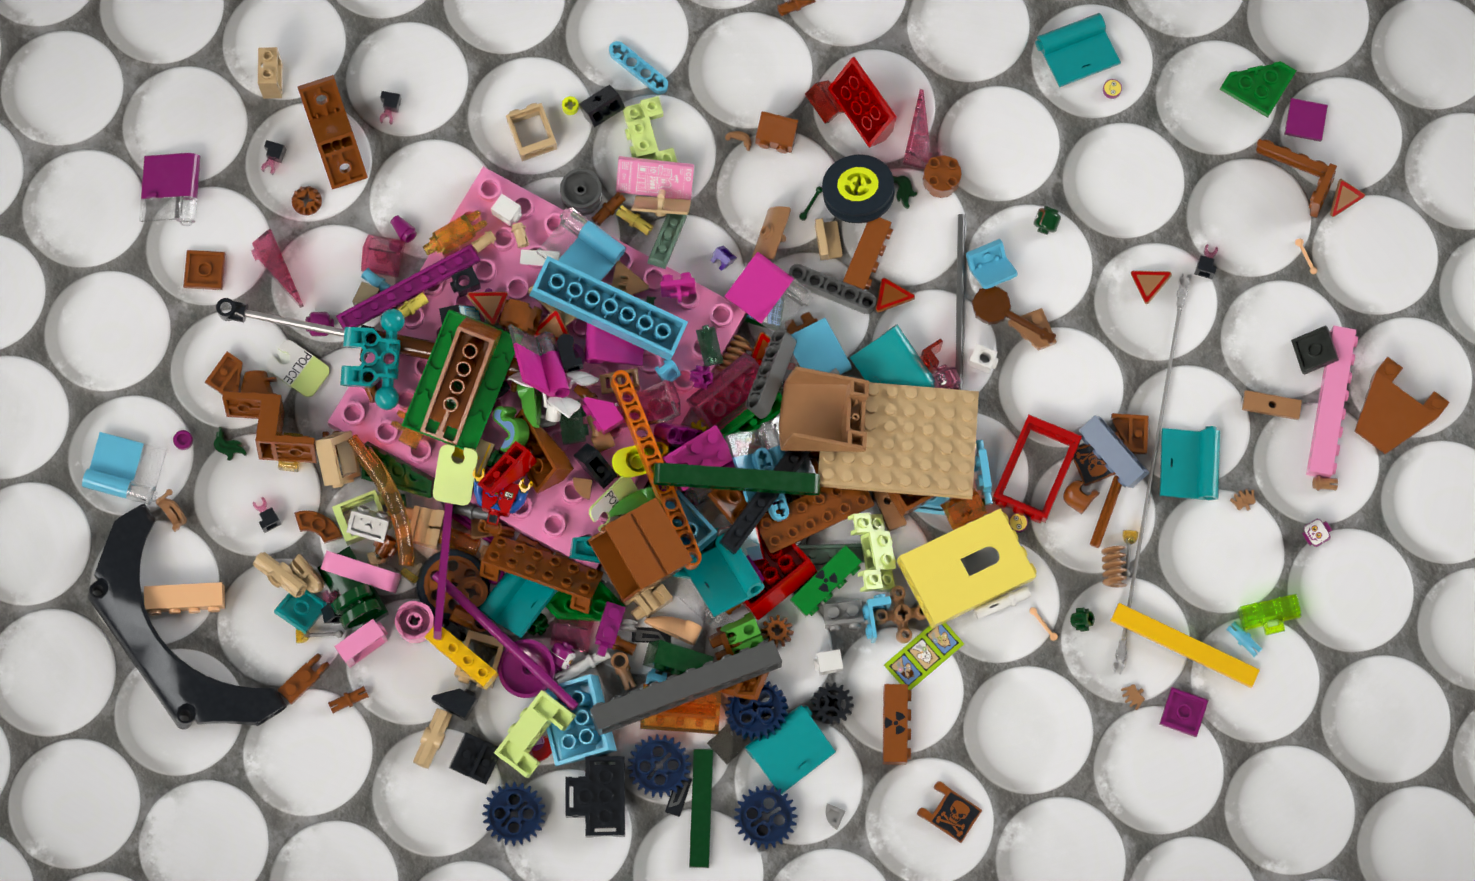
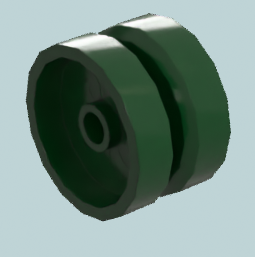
M362 584L350 589L332 602L331 607L335 614L342 615L339 621L345 630L363 624L381 611L382 608L377 599H370L373 592L368 584Z

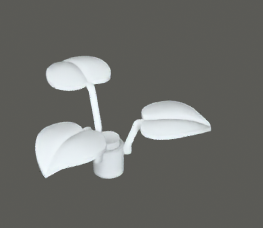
M583 371L567 373V378L571 380L568 385L569 390L575 383L581 386H589L599 381V378ZM520 372L508 378V380H512L517 384L533 388L522 381ZM542 393L544 407L547 408L545 419L548 421L559 422L561 413L570 418L574 412L580 409L581 404L574 399L550 397L547 401V395Z

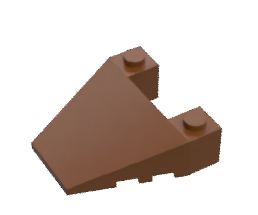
M1389 357L1383 361L1371 378L1354 431L1384 454H1387L1425 427L1434 423L1450 403L1434 391L1422 405L1392 383L1403 367Z

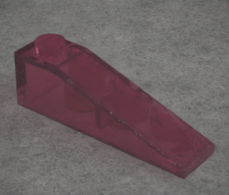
M920 89L903 164L925 169L932 153L929 152L930 141L924 90Z
M269 229L252 242L254 247L251 250L255 261H260L264 269L293 301L302 308L304 307L274 235L271 229Z

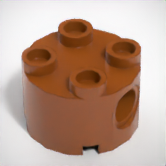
M945 155L930 158L925 166L923 185L930 192L929 194L934 197L944 198L949 197L958 189L962 175L958 161Z
M509 299L505 301L499 325L505 327V330L510 333L516 334L519 331L523 332L524 336L533 338L543 311L536 306L532 309L529 303Z

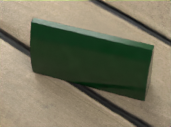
M350 546L337 553L357 560ZM322 564L317 567L335 599L350 589L365 584L322 570ZM371 585L369 587L373 595L370 599H377L382 609L368 621L352 628L354 632L372 619L377 622L389 615L375 588Z

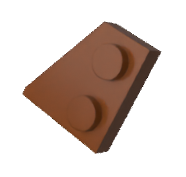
M227 351L206 379L205 384L223 395V391H239L243 362Z
M1112 413L1111 419L1120 435L1121 441L1133 454L1146 455L1149 416Z

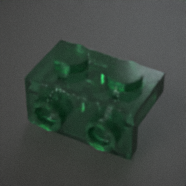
M582 406L570 418L561 413L559 422L563 445L586 442L585 436L589 435L588 424H583V417H586V413Z

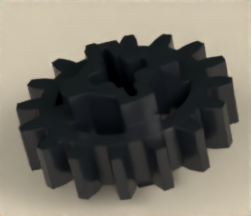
M836 682L833 683L832 687L826 683L825 689L819 687L820 693H814L813 696L817 700H812L811 704L816 705L812 708V711L818 712L816 718L822 717L823 724L828 720L830 726H832L833 721L840 725V719L846 721L847 717L845 715L852 714L849 708L854 707V704L850 703L853 700V696H847L850 690L843 691L844 685L838 688L836 687ZM832 691H833V692H837V693H839V694H837V695H832V694H830L829 692H832ZM821 697L825 701V705L820 708ZM845 699L846 707L843 711L841 702ZM829 700L837 702L836 708L834 706L829 707ZM835 713L836 716H828L826 714Z

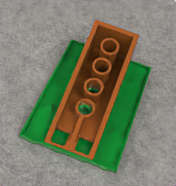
M449 309L401 426L444 443L455 445V447L462 450L465 447L476 450L514 358L513 344H519L521 337Z

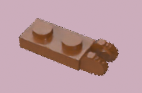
M319 653L311 658L308 663H305L278 689L291 705L330 666L328 662H325L316 672L312 669L322 657Z

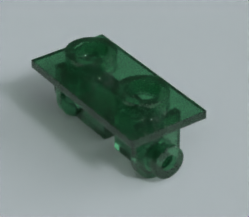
M704 325L702 329L696 330L704 366L724 363L715 326L709 327V325Z

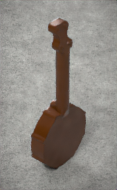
M999 287L980 288L972 300L975 318L988 325L1004 322V319L1007 317L1040 335L1041 339H1047L1049 344H1052L1056 338V334L1049 333L1047 328H1041L1010 311L1011 305L1008 293Z

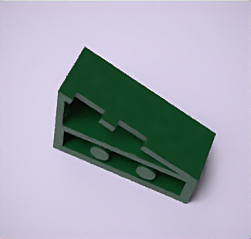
M657 640L648 643L643 665L679 676L690 668L698 669L703 667L702 665L706 662L713 661L714 657L663 640Z

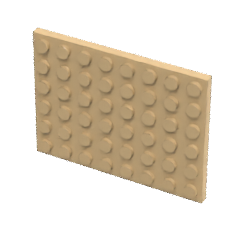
M869 382V397L866 400L865 410L866 451H820L818 467L820 487L972 499L979 391Z

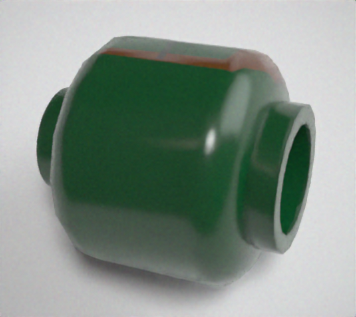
M1047 206L1040 208L1033 222L1038 227L1037 231L1048 235L1049 232H1056L1061 220V216L1058 214L1059 211Z

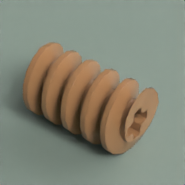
M734 335V340L730 341L731 347L726 348L727 353H724L722 355L723 359L718 362L720 366L715 367L717 371L728 377H738L735 370H742L739 363L745 365L746 362L742 358H749L746 351H753L750 343L738 335Z
M1110 546L1102 549L1101 553L1105 555L1102 557V562L1105 563L1102 565V569L1106 570L1102 573V576L1106 578L1102 581L1103 585L1115 588L1127 586V584L1122 583V580L1127 579V577L1121 575V573L1127 571V569L1121 568V565L1126 564V561L1121 560L1126 554L1120 552V550L1126 548L1125 546Z

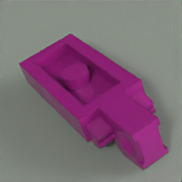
M606 602L595 636V644L599 645L596 655L605 657L607 648L612 649L626 607Z

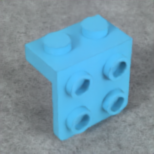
M1001 239L966 252L969 270L984 289L992 288L1018 275L1017 270L1006 258Z
M885 594L875 595L874 599H867L866 604L863 605V618L868 622L865 628L866 637L871 640V643H875L877 639L873 612L878 609L889 610L891 606L890 596L885 597Z

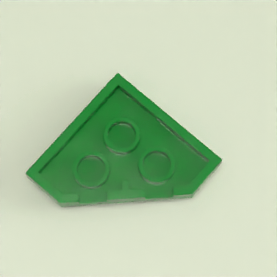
M1279 61L1271 65L1256 66L1239 72L1233 71L1228 74L1220 90L1268 118L1297 70Z
M601 581L593 595L589 614L570 608L572 595L561 591L555 593L545 606L557 619L599 622L607 601L626 607Z

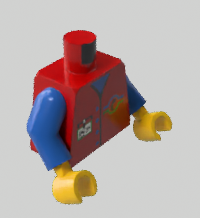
M475 467L473 477L475 478L474 495L477 504L481 506L482 511L489 513L487 523L498 525L500 516L509 517L510 514L516 513L525 504L528 490L533 485V482L530 481L528 486H525L523 483L525 478H523L519 485L511 483L495 494L490 495L477 485L484 477L485 469L482 468V474L479 475L476 473Z

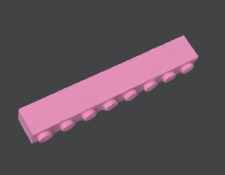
M1333 326L1330 330L1339 361L1324 366L1306 475L1314 477L1320 475L1321 478H1330L1332 474L1335 475L1337 463H1334L1335 456H1338L1340 451V445H1337L1338 438H1341L1343 433V427L1340 426L1341 419L1344 420L1346 415V409L1343 408L1344 401L1347 402L1349 397V390H1346L1347 383L1350 384L1352 379V372H1349L1350 365L1353 366L1355 361V354H1352L1353 347L1356 348L1358 343L1355 329Z

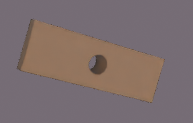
M1245 390L1242 410L1299 420L1302 400ZM1269 404H1273L1274 408H1270Z
M872 491L880 513L883 515L887 530L892 531L906 526L905 518L901 517L888 493ZM884 500H888L890 504H885Z

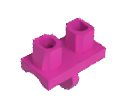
M690 272L680 274L679 280H673V275L670 274L662 276V282H660L662 298H677L678 303H682V297L696 294L695 278H692Z

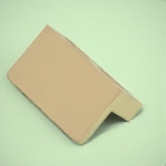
M823 218L815 219L820 261L842 258L843 254L837 221L823 222Z

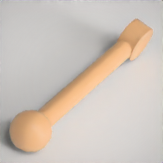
M1297 239L1295 244L1300 247L1310 267V273L1316 274L1317 268L1313 266L1303 246V239Z
M1035 607L1030 608V614L1034 615L1049 633L1050 640L1055 641L1058 635L1050 630L1038 615Z

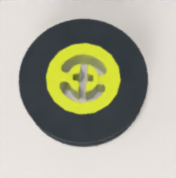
M850 155L839 159L828 168L822 181L823 198L827 209L833 216L848 223H866L881 217L891 207L895 196L894 179L889 167L881 160L869 155Z

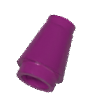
M399 215L391 219L390 223L401 241L409 243L416 237L415 227Z

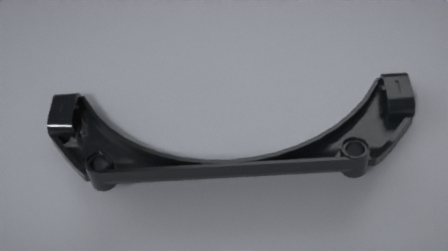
M141 504L114 521L95 570L94 576L97 581L90 585L88 599L176 726L180 729H188L193 721H196L198 725L228 723L259 726L282 712L287 705L276 689L243 687L221 682L195 670L168 648L150 621L145 609L140 586L142 552L156 519L145 504ZM99 590L102 592V595L96 596L93 594V591ZM186 715L190 720L182 721L180 716Z

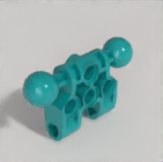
M388 309L381 315L380 323L386 331L385 339L374 328L344 327L343 347L363 349L360 356L362 361L360 366L344 365L341 367L340 385L372 388L382 379V387L375 394V403L383 410H391L399 402V393L394 388V380H398L401 341L397 340V332L403 328L405 319L402 312L397 309ZM370 334H375L377 337L376 341L369 344L367 337ZM373 353L375 360L372 363H367L366 356ZM390 354L394 355V362L386 364L385 357ZM367 373H373L374 375L371 382H365L364 376Z

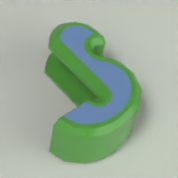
M498 406L493 411V420L509 434L500 448L503 452H506L515 441L525 447L529 438L527 422L522 418H515L517 410L511 406Z

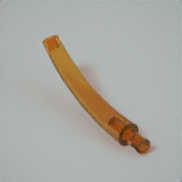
M355 434L347 442L357 453L356 460L376 485L388 509L397 541L399 565L414 567V546L411 526L398 488L371 447L367 448L358 435Z

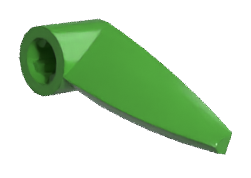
M517 384V392L521 399L524 414L533 427L539 428L542 392L535 388Z
M652 487L640 489L624 497L610 510L609 517L626 514L656 498Z

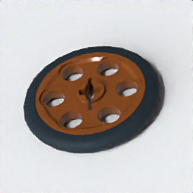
M450 549L448 562L456 561L458 569L456 571L448 570L447 579L450 582L455 580V583L459 584L465 578L464 573L467 570H473L476 574L475 577L485 582L488 596L490 582L487 578L479 576L481 566L479 558L462 549ZM441 551L433 554L425 561L420 568L416 584L420 602L429 606L434 617L436 601L431 598V593L437 590L438 583L433 581L430 575L433 571H439ZM447 592L445 594L444 621L450 619L452 610L448 607V602L454 599Z

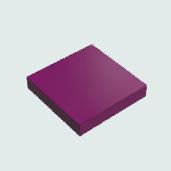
M1291 98L1284 135L1321 142L1328 105Z
M1171 687L1159 725L1197 737L1209 700Z

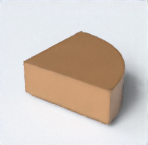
M573 477V485L577 493L582 498L590 500L593 480Z

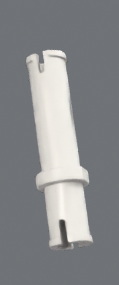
M1026 586L1012 593L1009 591L1005 596L973 610L977 619H980L1008 606H1016V603L1031 597V593Z
M606 651L605 657L598 656L596 653L586 655L587 658L555 674L558 684L566 682L591 668H596V665L610 659V654Z

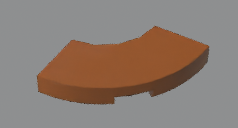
M315 511L294 512L300 532H314L322 538L324 544L343 538L339 528L330 518Z

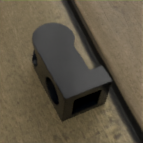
M569 334L560 335L557 345L565 373L584 369L581 357H575L573 337Z

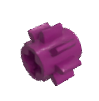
M696 365V369L690 371L689 381L694 382L693 387L707 389V385L713 383L714 373L709 371V366Z

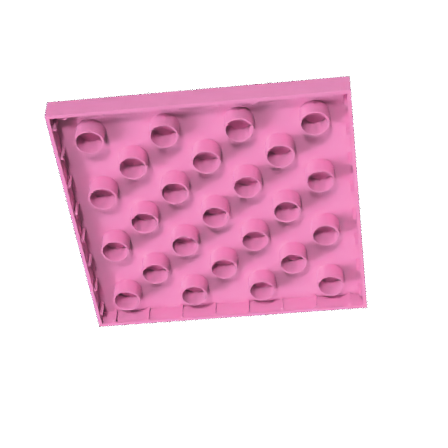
M483 167L420 271L470 245L484 235L485 231L491 230L497 239L494 241L495 243H491L479 253L474 248L480 258V262L472 267L481 286V289L474 292H485L487 288L492 289L493 292H507L506 300L515 299L529 303L532 309L534 306L540 308L543 311L540 319L541 322L551 312L535 298L529 296L528 289L535 284L543 266L520 264L521 250L559 252L560 259L578 238L579 232L586 222ZM501 194L521 206L522 216L517 223L522 222L526 226L525 232L530 243L527 247L518 248L515 235L511 232L512 226L492 215L491 208ZM617 240L626 247V251L619 261L649 285L648 290L632 296L645 302L647 301V296L656 297L654 300L656 307L688 321L675 353L670 359L675 362L682 375L666 386L654 369L657 366L661 368L664 365L663 361L665 359L645 349L643 353V366L606 361L601 364L584 362V369L579 371L599 378L597 383L586 387L592 393H595L599 400L614 403L624 419L615 394L601 393L599 375L618 370L638 368L640 390L635 391L654 436V428L659 422L684 425L704 391V388L693 387L694 382L689 381L690 371L696 369V365L709 366V371L711 373L715 372V367L719 365V360L726 353V348L730 346V341L734 339L733 337L743 324L747 313L728 299L696 282V294L682 297V303H678L677 298H662L660 287L662 276L670 274L673 275V280H679L680 273L669 267L663 269L648 264L649 256ZM616 264L601 280L602 282L612 286ZM451 277L423 292L429 303L416 310L415 314L405 317L404 326L397 334L436 342L442 327L439 308L455 305L474 306V304L467 295L459 297L458 292H453L450 282H452ZM464 279L459 284L466 286L469 284V281ZM480 313L481 322H484L485 318ZM576 318L566 327L573 337L574 343L578 344L585 353L587 322ZM519 331L515 334L521 337L519 342L521 346L539 356L548 351H556L558 349L557 341L538 336L530 338L524 336L523 332ZM370 353L366 358V362L372 363L375 360V355ZM400 354L398 380H394V388L399 393V402L391 410H383L376 403H370L365 389L349 387L328 420L329 427L339 432L351 430L353 440L358 444L364 446L368 441L435 478L439 450L447 443L401 426L428 360ZM387 355L385 363L392 364L395 359L394 355ZM565 373L566 379H567V382H568V385H569V382H570L571 380L567 378V373ZM506 375L504 381L511 388L512 380H508L510 376ZM621 378L622 384L625 383V380L623 378ZM382 379L375 384L377 390L382 387ZM606 379V387H607V388H610V380H609V379ZM577 383L572 385L567 398L578 401L581 404L580 409L574 412L570 418L561 413L559 422L552 427L543 428L564 451L574 469L564 481L541 493H536L531 486L528 490L525 504L516 513L510 514L509 517L500 516L499 519L500 523L514 528L516 532L533 541H538L542 546L554 551V553L558 552L567 558L570 556L572 538L594 536L600 532L598 527L606 523L608 514L603 512L599 519L593 522L589 516V509L621 477L618 475L603 489L573 456L586 443L593 446L591 441L592 430L586 419L588 416L582 408L584 405L583 399L573 391ZM511 389L495 402L481 440L495 444L494 450H499L503 455L505 452L501 451L500 448L509 434L493 420V411L498 406H511L517 410V414L522 409L521 399L518 392L513 393ZM629 395L622 397L626 402L632 401V397ZM637 413L629 414L633 420L640 418ZM625 419L621 425L610 431L615 446L600 452L612 469V458L616 451L635 445ZM643 430L637 431L639 437L647 436ZM654 436L656 442H663L670 449L671 443L657 439ZM486 467L484 476L491 469L490 467ZM527 473L513 483L519 485V482L525 478L523 483L525 486H528L530 481ZM647 474L631 478L638 490L647 488L650 483ZM573 477L593 480L590 500L582 498L577 493L573 485ZM473 486L472 499L468 505L476 504L478 507H481L477 504ZM569 558L574 562L599 570L602 566L600 563Z

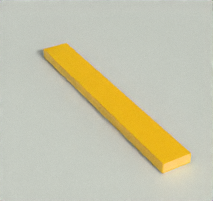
M1121 603L1117 604L1110 620L1247 687H1253L1260 671L1241 660Z

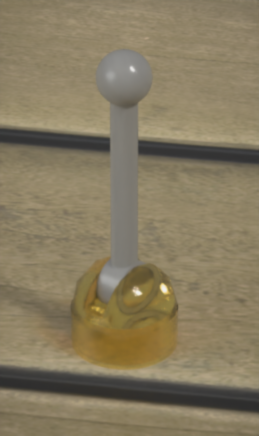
M1123 530V541L1127 544L1125 565L1127 571L1123 572V575L1129 577L1131 574L1129 571L1131 545L1137 541L1138 532Z
M296 629V644L305 643L310 637L336 636L341 638L343 632L338 630L327 633H309L308 631L305 635L302 631Z

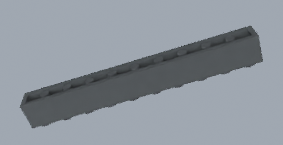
M762 641L754 648H744L738 654L725 655L721 660L706 662L702 665L703 667L698 669L690 668L679 676L671 675L663 682H653L647 688L641 690L637 688L623 697L618 695L607 703L599 702L593 705L590 709V716L598 736L781 668L782 659L774 641Z

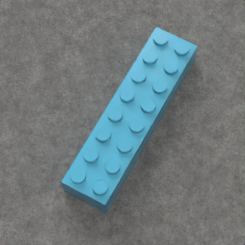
M547 256L529 295L668 361L673 357L688 324V321L549 256Z

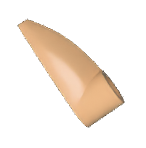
M657 616L646 618L644 621L645 624L690 645L695 644L702 630V627L695 622L675 617Z

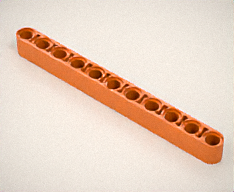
M618 370L613 374L611 380L612 389L656 498L672 525L674 519L682 522L681 527L674 525L673 527L680 538L686 537L690 544L684 546L690 555L696 557L697 562L689 563L685 568L693 570L701 562L700 550L674 486H667V491H661L658 485L653 484L654 472H652L651 467L655 463H664L629 374L624 370ZM621 377L625 380V383L618 384L615 379ZM629 395L632 397V401L626 402L622 397ZM637 413L640 418L633 420L629 414ZM643 430L647 436L641 438L637 435V431ZM651 448L654 454L646 455L644 449ZM671 501L675 504V508L668 509L665 503Z

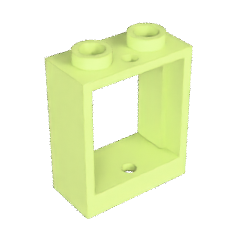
M376 490L332 507L347 546L366 538L357 535L352 536L346 532L348 525L343 512L373 500L378 511H384L382 505H385L381 494L377 495Z

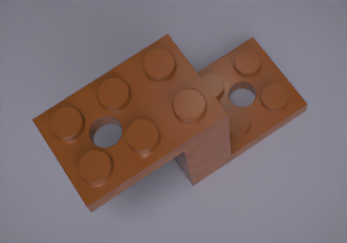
M334 75L297 86L332 190L367 179L368 176ZM319 95L326 96L323 101L316 100ZM342 164H349L347 169H340Z
M234 390L229 392L223 391L222 399L226 417L258 419L255 443L259 460L317 463L318 456L315 438L282 435L285 412L281 395L276 393L259 394L257 392L242 393Z

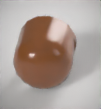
M1075 480L1065 489L1063 499L1068 506L1082 515L1100 492L1094 489L1090 495H1086L1081 490L1084 482Z

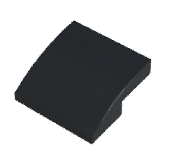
M465 732L448 768L486 785L499 758L494 754L498 746Z

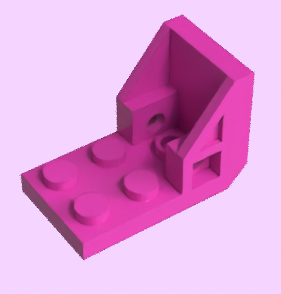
M714 425L662 458L664 463L722 467L732 461L735 455L718 427ZM677 487V488L682 492V491H685L686 489H688V488H690V487Z

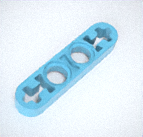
M620 41L610 44L609 54L611 58L650 90L660 95L668 90L667 79ZM614 48H621V53L624 55L623 60H621L622 55L620 53L614 54ZM627 59H636V65L628 66L626 64ZM642 70H649L651 75L648 78L642 77L640 75ZM656 82H663V88H656Z
M759 448L753 452L751 458L755 469H774L775 466L771 454L767 449ZM758 455H761V456L764 455L765 459H763V460H762V459H758L757 456H758ZM779 494L773 502L780 501L779 504H772L768 509L771 518L777 522L784 520L789 515V508L784 494ZM776 510H782L783 514H777Z

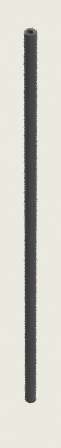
M958 214L956 390H963L965 214ZM953 498L954 510H961L960 498Z

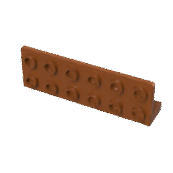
M823 487L820 489V495H805L788 503L789 515L784 520L774 521L770 514L766 513L757 524V527L769 553L773 554L848 519V516L861 513L874 507V502L868 491ZM778 509L776 513L781 515L783 511Z
M495 535L481 560L479 576L498 582L501 570L572 595L570 608L589 614L593 595L604 573L500 535L496 537Z

